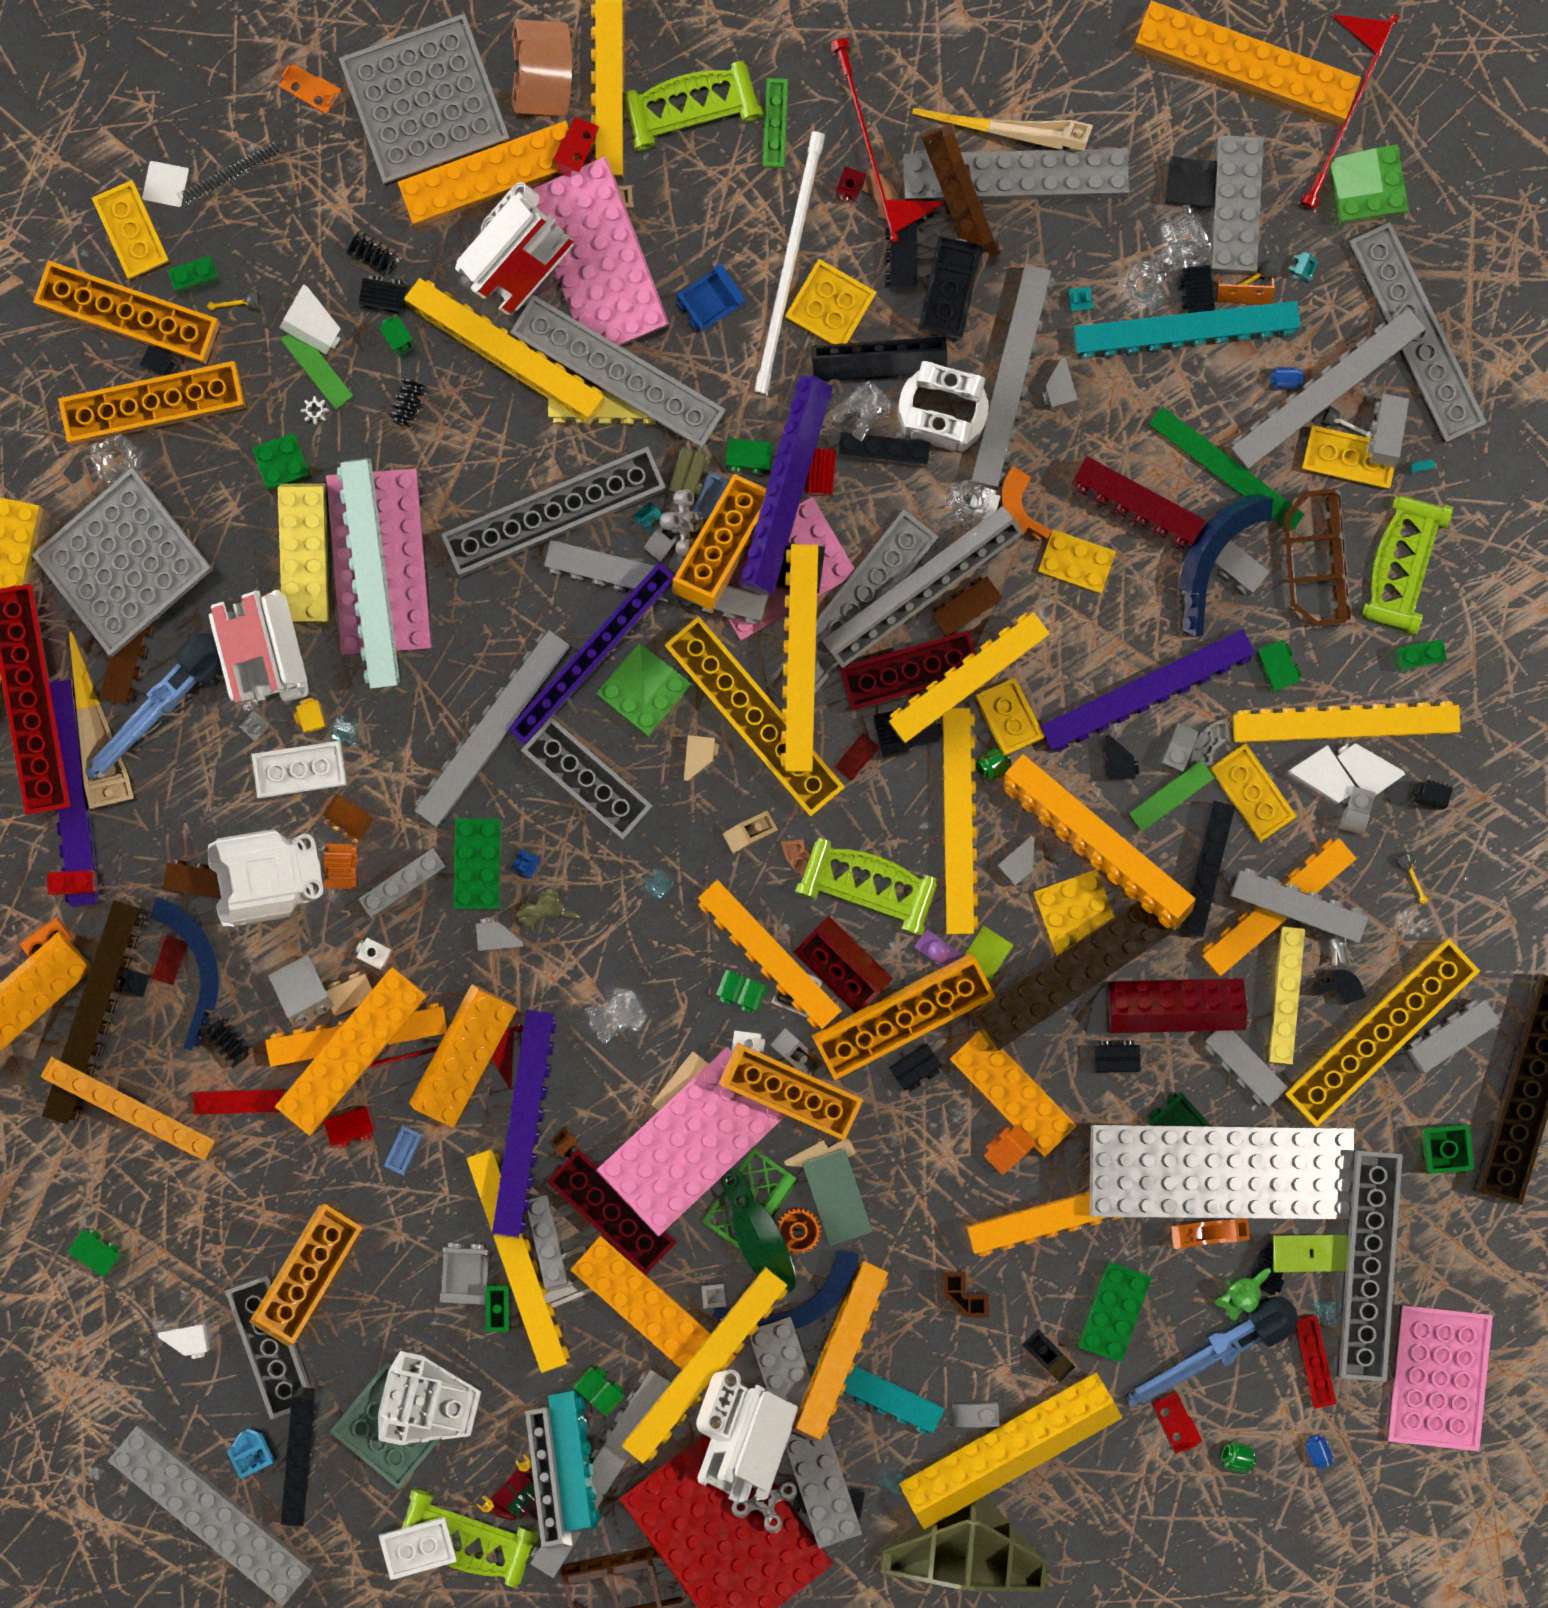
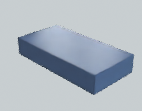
M708 472L693 512H696L698 516L709 518L730 480Z
M402 1125L384 1167L404 1176L423 1134Z

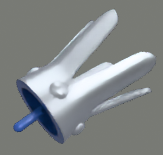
M1335 935L1336 939L1329 940L1331 966L1335 967L1337 965V953L1341 963L1349 964V957L1354 962L1347 948L1346 939L1338 938Z

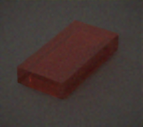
M862 733L834 768L852 782L880 746L866 734Z
M166 935L152 977L153 979L175 985L188 945L186 941Z

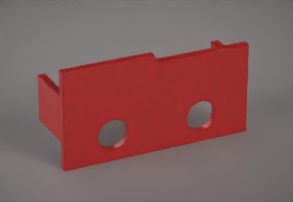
M574 116L565 139L561 140L553 162L560 164L557 172L570 177L572 170L580 173L599 126ZM583 133H590L591 138L585 139ZM575 154L581 155L582 159L580 161L574 160L573 156Z
M1177 1391L1152 1402L1176 1454L1181 1451H1188L1196 1447V1444L1202 1442L1192 1417L1188 1416ZM1163 1408H1168L1170 1414L1166 1417L1161 1415ZM1174 1433L1181 1434L1180 1441L1173 1440L1172 1436Z

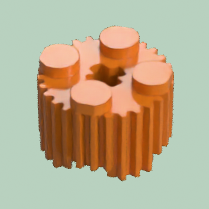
M325 844L324 889L356 888L357 845Z
M793 1208L780 1217L781 1220H778L779 1224L777 1226L789 1252L793 1251V1253L797 1252L798 1254L802 1252L804 1254L805 1251L809 1252V1249L813 1250V1246H817L816 1242H819L818 1237H821V1234H819L821 1232V1225L812 1212L809 1213V1210L805 1211L804 1208ZM802 1225L804 1227V1235L794 1236L793 1233L795 1231L793 1227Z

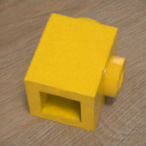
M313 698L300 701L301 705L296 706L297 712H294L297 726L301 725L305 734L327 728L320 702L318 700L314 701Z

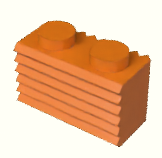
M1017 1124L1012 1129L1006 1127L998 1135L1000 1137L999 1141L994 1138L986 1146L988 1151L984 1157L1002 1175L1023 1158L1036 1144L1026 1134V1131H1023Z

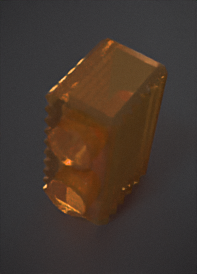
M336 793L322 814L326 818L325 824L334 830L338 826L344 830L342 835L352 842L355 839L361 841L375 821V818L338 793Z

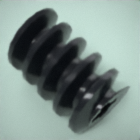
M357 232L348 246L347 255L351 256L355 253V260L362 258L364 265L370 262L372 270L378 267L377 272L379 274L385 272L386 275L392 268L398 251L390 255L389 246L382 250V242L375 246L374 237L366 241L367 233L360 237L358 236L359 232Z
M402 378L401 382L406 387H398V391L402 395H395L394 398L399 403L391 404L395 412L389 411L388 416L392 419L390 421L412 429L413 426L408 421H416L412 412L420 411L415 407V404H423L418 396H426L422 387H428L412 379Z
M223 1018L209 1028L204 1035L209 1033L208 1042L216 1040L213 1048L221 1047L220 1055L228 1053L225 1061L234 1060L231 1065L234 1069L251 1054L248 1053L251 1046L249 1044L243 1047L242 1044L245 1039L236 1040L239 1032L230 1033L232 1025L225 1027L224 1024L227 1019Z

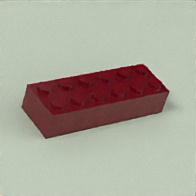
M1088 456L1085 457L1071 484L1074 486L1073 490L1083 496L1086 493L1094 497L1093 501L1103 507L1106 504L1113 507L1114 513L1122 517L1127 515L1133 518V523L1142 528H1145V526L1152 528L1153 534L1163 539L1165 536L1172 539V544L1181 549L1191 547L1206 521Z
M970 630L849 664L844 668L839 667L851 712L928 691L926 687L936 680L939 683L946 678L944 674L954 666L956 669H959L964 665L962 660L971 653L975 656L977 655Z
M1244 978L1108 982L1107 1004L1110 1034L1246 1030L1248 1009Z
M578 1148L547 1183L646 1276L677 1243V1240L666 1230L658 1237L596 1171L599 1167Z

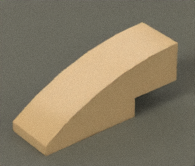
M846 1137L845 1141L841 1140L830 1147H827L824 1140L788 1158L784 1163L786 1166L803 1167L802 1162L845 1148L848 1157L856 1154L848 1137Z

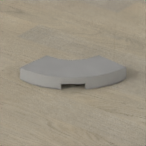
M1228 718L1211 724L1200 733L1189 758V767L1200 759L1206 767L1213 766V756L1216 750L1222 744L1232 741Z

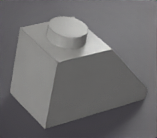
M1066 357L1061 358L1045 386V392H1042L1045 406L1049 405L1050 410L1075 404L1078 400Z
M660 526L648 540L644 549L661 562L675 548L681 536L680 534L673 533L672 530H665Z
M1178 723L1161 765L1182 773L1191 755L1199 731Z
M1030 836L997 865L1014 886L1018 883L1022 886L1032 878L1029 873L1033 871L1035 842L1033 836Z
M494 918L480 919L481 923L476 924L478 951L524 947L522 940L500 922H494Z
M786 1028L770 1044L795 1068L812 1075L823 1063Z
M997 1401L952 1404L953 1427L979 1428L1000 1426Z

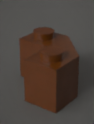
M942 1271V1294L966 1318H989V1294L966 1293L965 1271Z

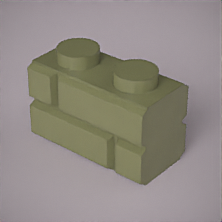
M682 447L668 492L674 494L678 490L689 489L693 492L694 497L695 495L699 496L703 483H700L702 474H707L710 462L707 461V455Z

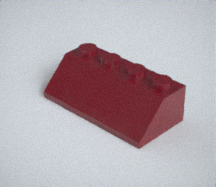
M830 916L793 952L855 1013L865 1008L893 979Z

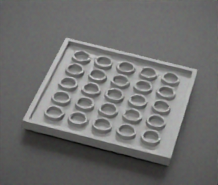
M465 13L339 58L383 184L510 140Z
M130 468L32 554L111 657L117 654L213 570L134 468Z

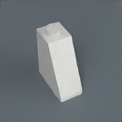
M303 284L279 328L322 353L327 354L330 348L335 349L340 340V337L337 336L340 327L311 290Z
M1347 743L1337 750L1339 755L1336 758L1356 787L1375 792L1376 795L1405 775L1403 770L1356 743L1352 746Z
M1328 745L1288 771L1291 776L1336 804L1341 801L1343 804L1349 802L1353 786H1355Z

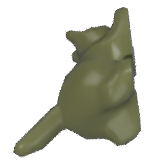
M549 888L540 893L537 901H528L516 908L517 913L515 914L516 917H519L521 923L529 927L530 931H533L534 924L539 919L556 918L559 916L578 920L582 918L577 912L565 910L558 892Z

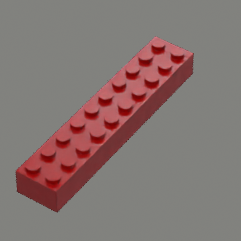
M32 584L1 588L0 674L25 815L72 808L34 587Z

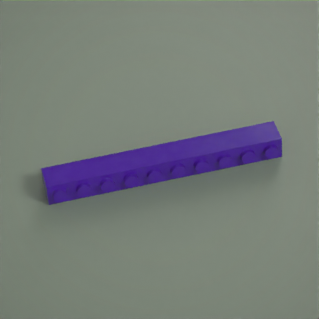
M816 376L799 377L745 567L742 571L739 585L757 595L774 594L833 386Z
M658 562L510 726L509 730L524 744H527L550 717H553L673 584L676 574L663 562Z
M1244 629L1041 725L1040 728L1045 735V741L1050 751L1056 749L1057 753L1069 748V742L1074 740L1077 743L1090 738L1088 734L1095 730H1097V733L1103 732L1110 728L1109 723L1116 720L1118 724L1130 719L1129 714L1137 711L1138 714L1150 709L1149 704L1155 701L1158 704L1171 699L1169 695L1176 691L1180 695L1190 690L1189 685L1195 682L1201 685L1211 680L1210 675L1216 672L1220 676L1232 670L1230 666L1237 662L1241 666L1251 661L1250 656L1255 654Z
M74 681L50 682L72 808L55 811L56 814L59 813L60 822L56 823L57 834L62 838V845H59L60 858H64L65 867L61 868V872L76 870H94L96 872L89 806L84 788ZM98 886L97 893L64 895L65 902L69 903V907L99 904Z
M526 1010L492 1229L493 1236L519 1239V1235L525 1232L526 1221L522 1220L523 1211L528 1212L530 1198H525L526 1189L531 1190L533 1176H529L530 1167L535 1166L536 1154L532 1153L533 1144L538 1145L540 1131H536V1124L542 1121L543 1109H540L539 1105L540 1100H545L547 1088L542 1086L543 1078H548L550 1064H546L547 1055H552L553 1042H549L550 1033L555 1034L557 1020H553V1013Z

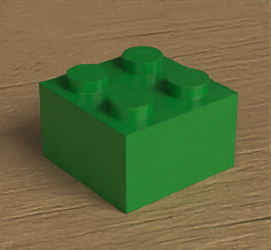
M295 433L252 448L269 493L277 491L280 484L299 483L312 478Z
M1469 1124L1421 1128L1426 1174L1474 1170Z

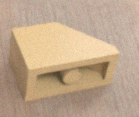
M688 735L684 782L692 780L713 762V757H718L719 744L715 743V738Z
M767 810L739 823L724 832L723 836L732 853H735L776 832L778 829Z

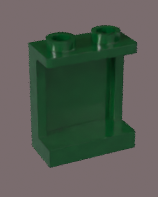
M1175 1092L1165 1100L1167 1105L1161 1110L1156 1108L1148 1116L1150 1120L1147 1122L1150 1126L1213 1127L1182 1092L1178 1095Z

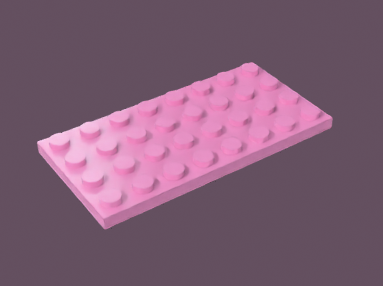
M603 157L583 166L580 173L572 171L570 177L562 175L533 188L540 196L536 207L546 216L551 214L556 220L553 224L559 226L574 241L571 250L554 268L573 319L619 346L670 325L608 159Z
M417 468L373 471L396 651L431 648ZM338 474L326 475L341 655L361 653L364 640L360 639L358 634V625L361 624V617L356 616L355 611L358 594L353 593L352 580L355 579V572L350 571L349 565L352 549H348L346 543L349 526H345L343 520V513L346 512V504L341 503L340 490L344 489L343 481L338 480Z
M728 1047L596 1170L658 1237L786 1116V1114L719 1084L732 1055V1051Z

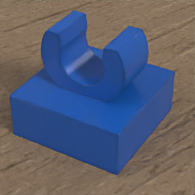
M520 849L511 869L532 879L541 858Z

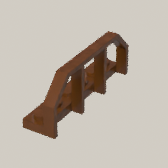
M953 123L922 134L921 139L960 238L965 239L966 242L969 241L970 243L983 245L981 253L988 252L990 258L1001 254L998 240L995 241L987 222L983 200L979 201L973 186L969 164L965 165L955 136Z
M1336 488L1305 491L1284 515L1291 606L1317 627L1338 624L1342 626L1352 625L1341 491ZM1329 495L1325 497L1326 509H1330L1327 527L1328 531L1332 532V534L1292 538L1290 519L1306 499L1313 496ZM1332 540L1329 541L1330 554H1334V563H1331V575L1295 578L1292 544ZM1336 580V585H1333V597L1337 599L1338 607L1334 610L1335 619L1317 621L1297 604L1296 584Z
M653 1546L561 1565L562 1581L568 1608H584L572 1601L569 1584L575 1585L592 1579L599 1580L607 1576L615 1608H621L613 1575H622L635 1570L642 1571L647 1568L649 1569L656 1602L628 1608H678L685 1606L690 1597L684 1592L681 1597L661 1601L653 1567L659 1565L666 1566V1564Z

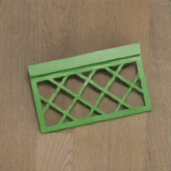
M753 1148L739 1168V1171L744 1176L749 1175L750 1189L755 1200V1190L767 1188L769 1197L766 1201L759 1203L766 1208L772 1218L799 1181V1179L755 1148ZM755 1155L763 1159L764 1169L752 1171L750 1162ZM767 1163L770 1164L773 1168H767ZM778 1170L784 1176L779 1183L770 1184L768 1171ZM765 1172L767 1185L754 1187L752 1174ZM734 1178L729 1182L731 1185L734 1183ZM776 1186V1187L774 1188V1190L772 1191V1193H771V1188H770V1187ZM723 1191L702 1222L740 1249L738 1242L730 1237L729 1227L733 1226V1223L728 1224L726 1211L732 1210V1207H725L724 1199L727 1195ZM723 1212L725 1225L715 1226L709 1220L714 1213ZM719 1228H726V1233Z

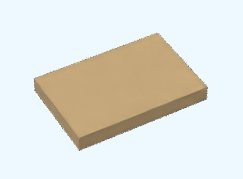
M692 1051L651 1105L660 1111L709 1063Z

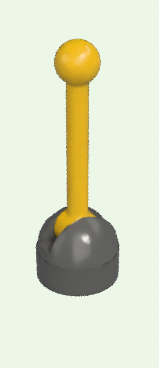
M1270 259L1260 265L1259 273L1239 285H1248L1259 277L1273 278L1278 273ZM1232 288L1229 289V291L1235 292L1237 291V289Z
M252 291L247 293L243 300L222 303L209 302L207 309L213 311L215 308L245 304L249 309H260L261 298L259 291Z
M1413 851L1396 857L1399 866L1404 870H1409L1419 893L1420 903L1427 904L1428 897L1424 895L1413 870V866L1416 863Z

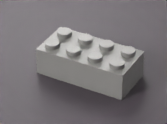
M1472 999L1463 1005L1465 1010L1451 1013L1444 1018L1446 1021L1444 1024L1433 1025L1426 1030V1036L1423 1038L1417 1036L1407 1043L1409 1047L1404 1051L1419 1073L1428 1072L1501 1023L1486 1000Z

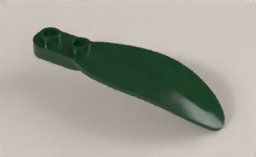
M729 1169L721 1177V1185L732 1206L733 1228L743 1256L757 1275L766 1266L787 1283L788 1286L785 1288L788 1291L787 1293L792 1292L796 1286L795 1269L777 1224L766 1208L754 1199L743 1173L737 1169ZM731 1176L734 1178V1183L732 1185L729 1183V1178ZM740 1197H743L744 1203L742 1205H740L738 1202V1199Z

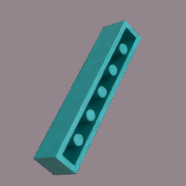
M821 1349L810 1372L811 1376L814 1373L823 1349ZM854 1365L851 1374L847 1375L844 1381L846 1388L842 1394L843 1396L846 1393L854 1396L853 1400L864 1406L866 1403L875 1406L873 1410L885 1416L887 1412L895 1415V1421L907 1425V1422L916 1425L915 1430L925 1435L928 1432L934 1433L945 1410L944 1407Z
M575 1391L549 1395L548 1400L565 1532L576 1533L598 1529L597 1523L600 1520V1516L595 1508L597 1493L592 1485L594 1469L589 1461L591 1446L586 1438L588 1423L583 1414V1409H585L584 1397Z

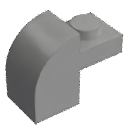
M1353 786L1348 806H1345L1339 828L1363 835L1370 818L1369 814L1376 793Z

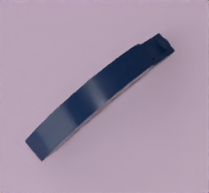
M1255 494L1234 501L1215 514L1199 532L1188 551L1180 576L1179 588L1186 591L1183 631L1194 636H1203L1206 592L1212 567L1226 544L1239 532L1254 524L1271 521L1272 498L1262 494Z
M156 897L150 918L176 931L189 945L198 964L200 995L183 1046L185 1049L195 1051L196 1047H200L203 1035L200 1034L202 1026H206L209 1021L210 1013H207L208 1008L212 1010L218 1009L221 995L220 963L212 941L199 922L176 904Z
M836 1250L832 1271L823 1287L815 1296L795 1309L769 1314L766 1319L761 1318L758 1321V1326L760 1327L791 1316L794 1328L798 1329L826 1314L847 1290L857 1266L859 1253ZM715 1308L713 1318H718L720 1323L731 1309Z

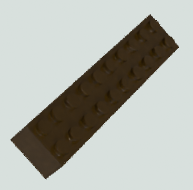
M113 900L60 1061L91 1077H94L97 1070V1065H95L96 1058L101 1056L104 1049V1044L102 1043L104 1034L108 1035L112 1022H109L111 1013L115 1014L119 1001L116 998L118 992H122L125 979H123L125 971L130 970L133 958L130 957L132 949H136L139 944L140 936H137L139 928L144 927L147 915L144 914L145 909ZM52 1083L42 1117L67 1125L75 1124V1121L80 1120L83 1108H80L83 1099Z
M1137 900L968 1015L992 1051L997 1052L1175 931L1171 927L1169 929L1164 927L1159 922V917L1154 913L1150 914L1145 911L1141 906L1142 903Z
M1543 974L1538 975L1475 1187L1476 1192L1519 1205L1523 1204L1548 1119V976Z

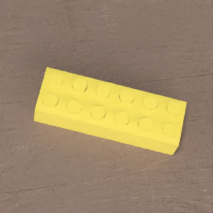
M326 483L280 484L278 486L281 593L286 596L292 621H328L330 618Z

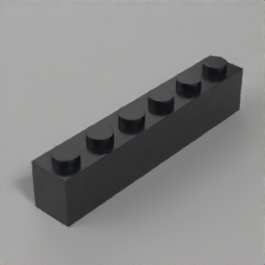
M946 337L811 346L813 376L823 381L905 374L914 375L920 370L922 361L948 367Z
M1214 800L1210 804L1189 893L1196 900L1193 911L1181 923L1182 927H1180L1179 933L1199 938L1204 936L1233 819L1234 805Z
M292 1387L281 1525L304 1526L315 1388Z

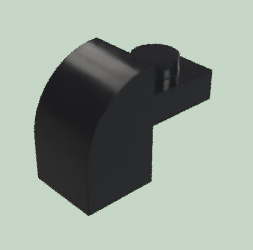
M1332 970L1330 973L1333 980L1330 981L1329 977L1316 981L1317 986L1312 987L1315 996L1337 989L1342 1005L1366 998L1358 977L1347 970Z

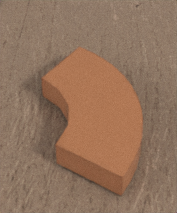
M867 169L862 192L870 195L876 201L879 209V219L887 220L874 171ZM879 174L886 200H900L893 185L884 176Z
M804 840L781 841L786 860L797 873L804 876L811 856L805 847Z

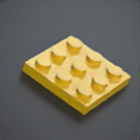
M818 259L785 318L830 344L848 343L877 292Z
M1097 869L1033 892L1056 955L1114 916Z

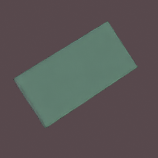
M845 1148L802 1162L830 1246L873 1232Z

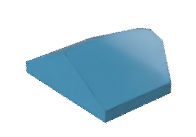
M252 1429L240 1433L227 1451L239 1479L251 1475L275 1462L263 1435Z

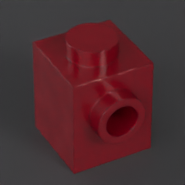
M844 166L835 193L836 196H839L838 199L845 203L857 202L866 173Z

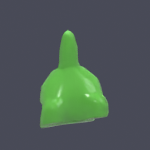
M1266 1268L1253 1279H1239L1229 1287L1227 1294L1215 1301V1304L1218 1307L1225 1308L1229 1313V1318L1233 1321L1237 1320L1244 1310L1248 1313L1253 1312L1261 1299L1260 1285L1268 1278L1271 1269Z

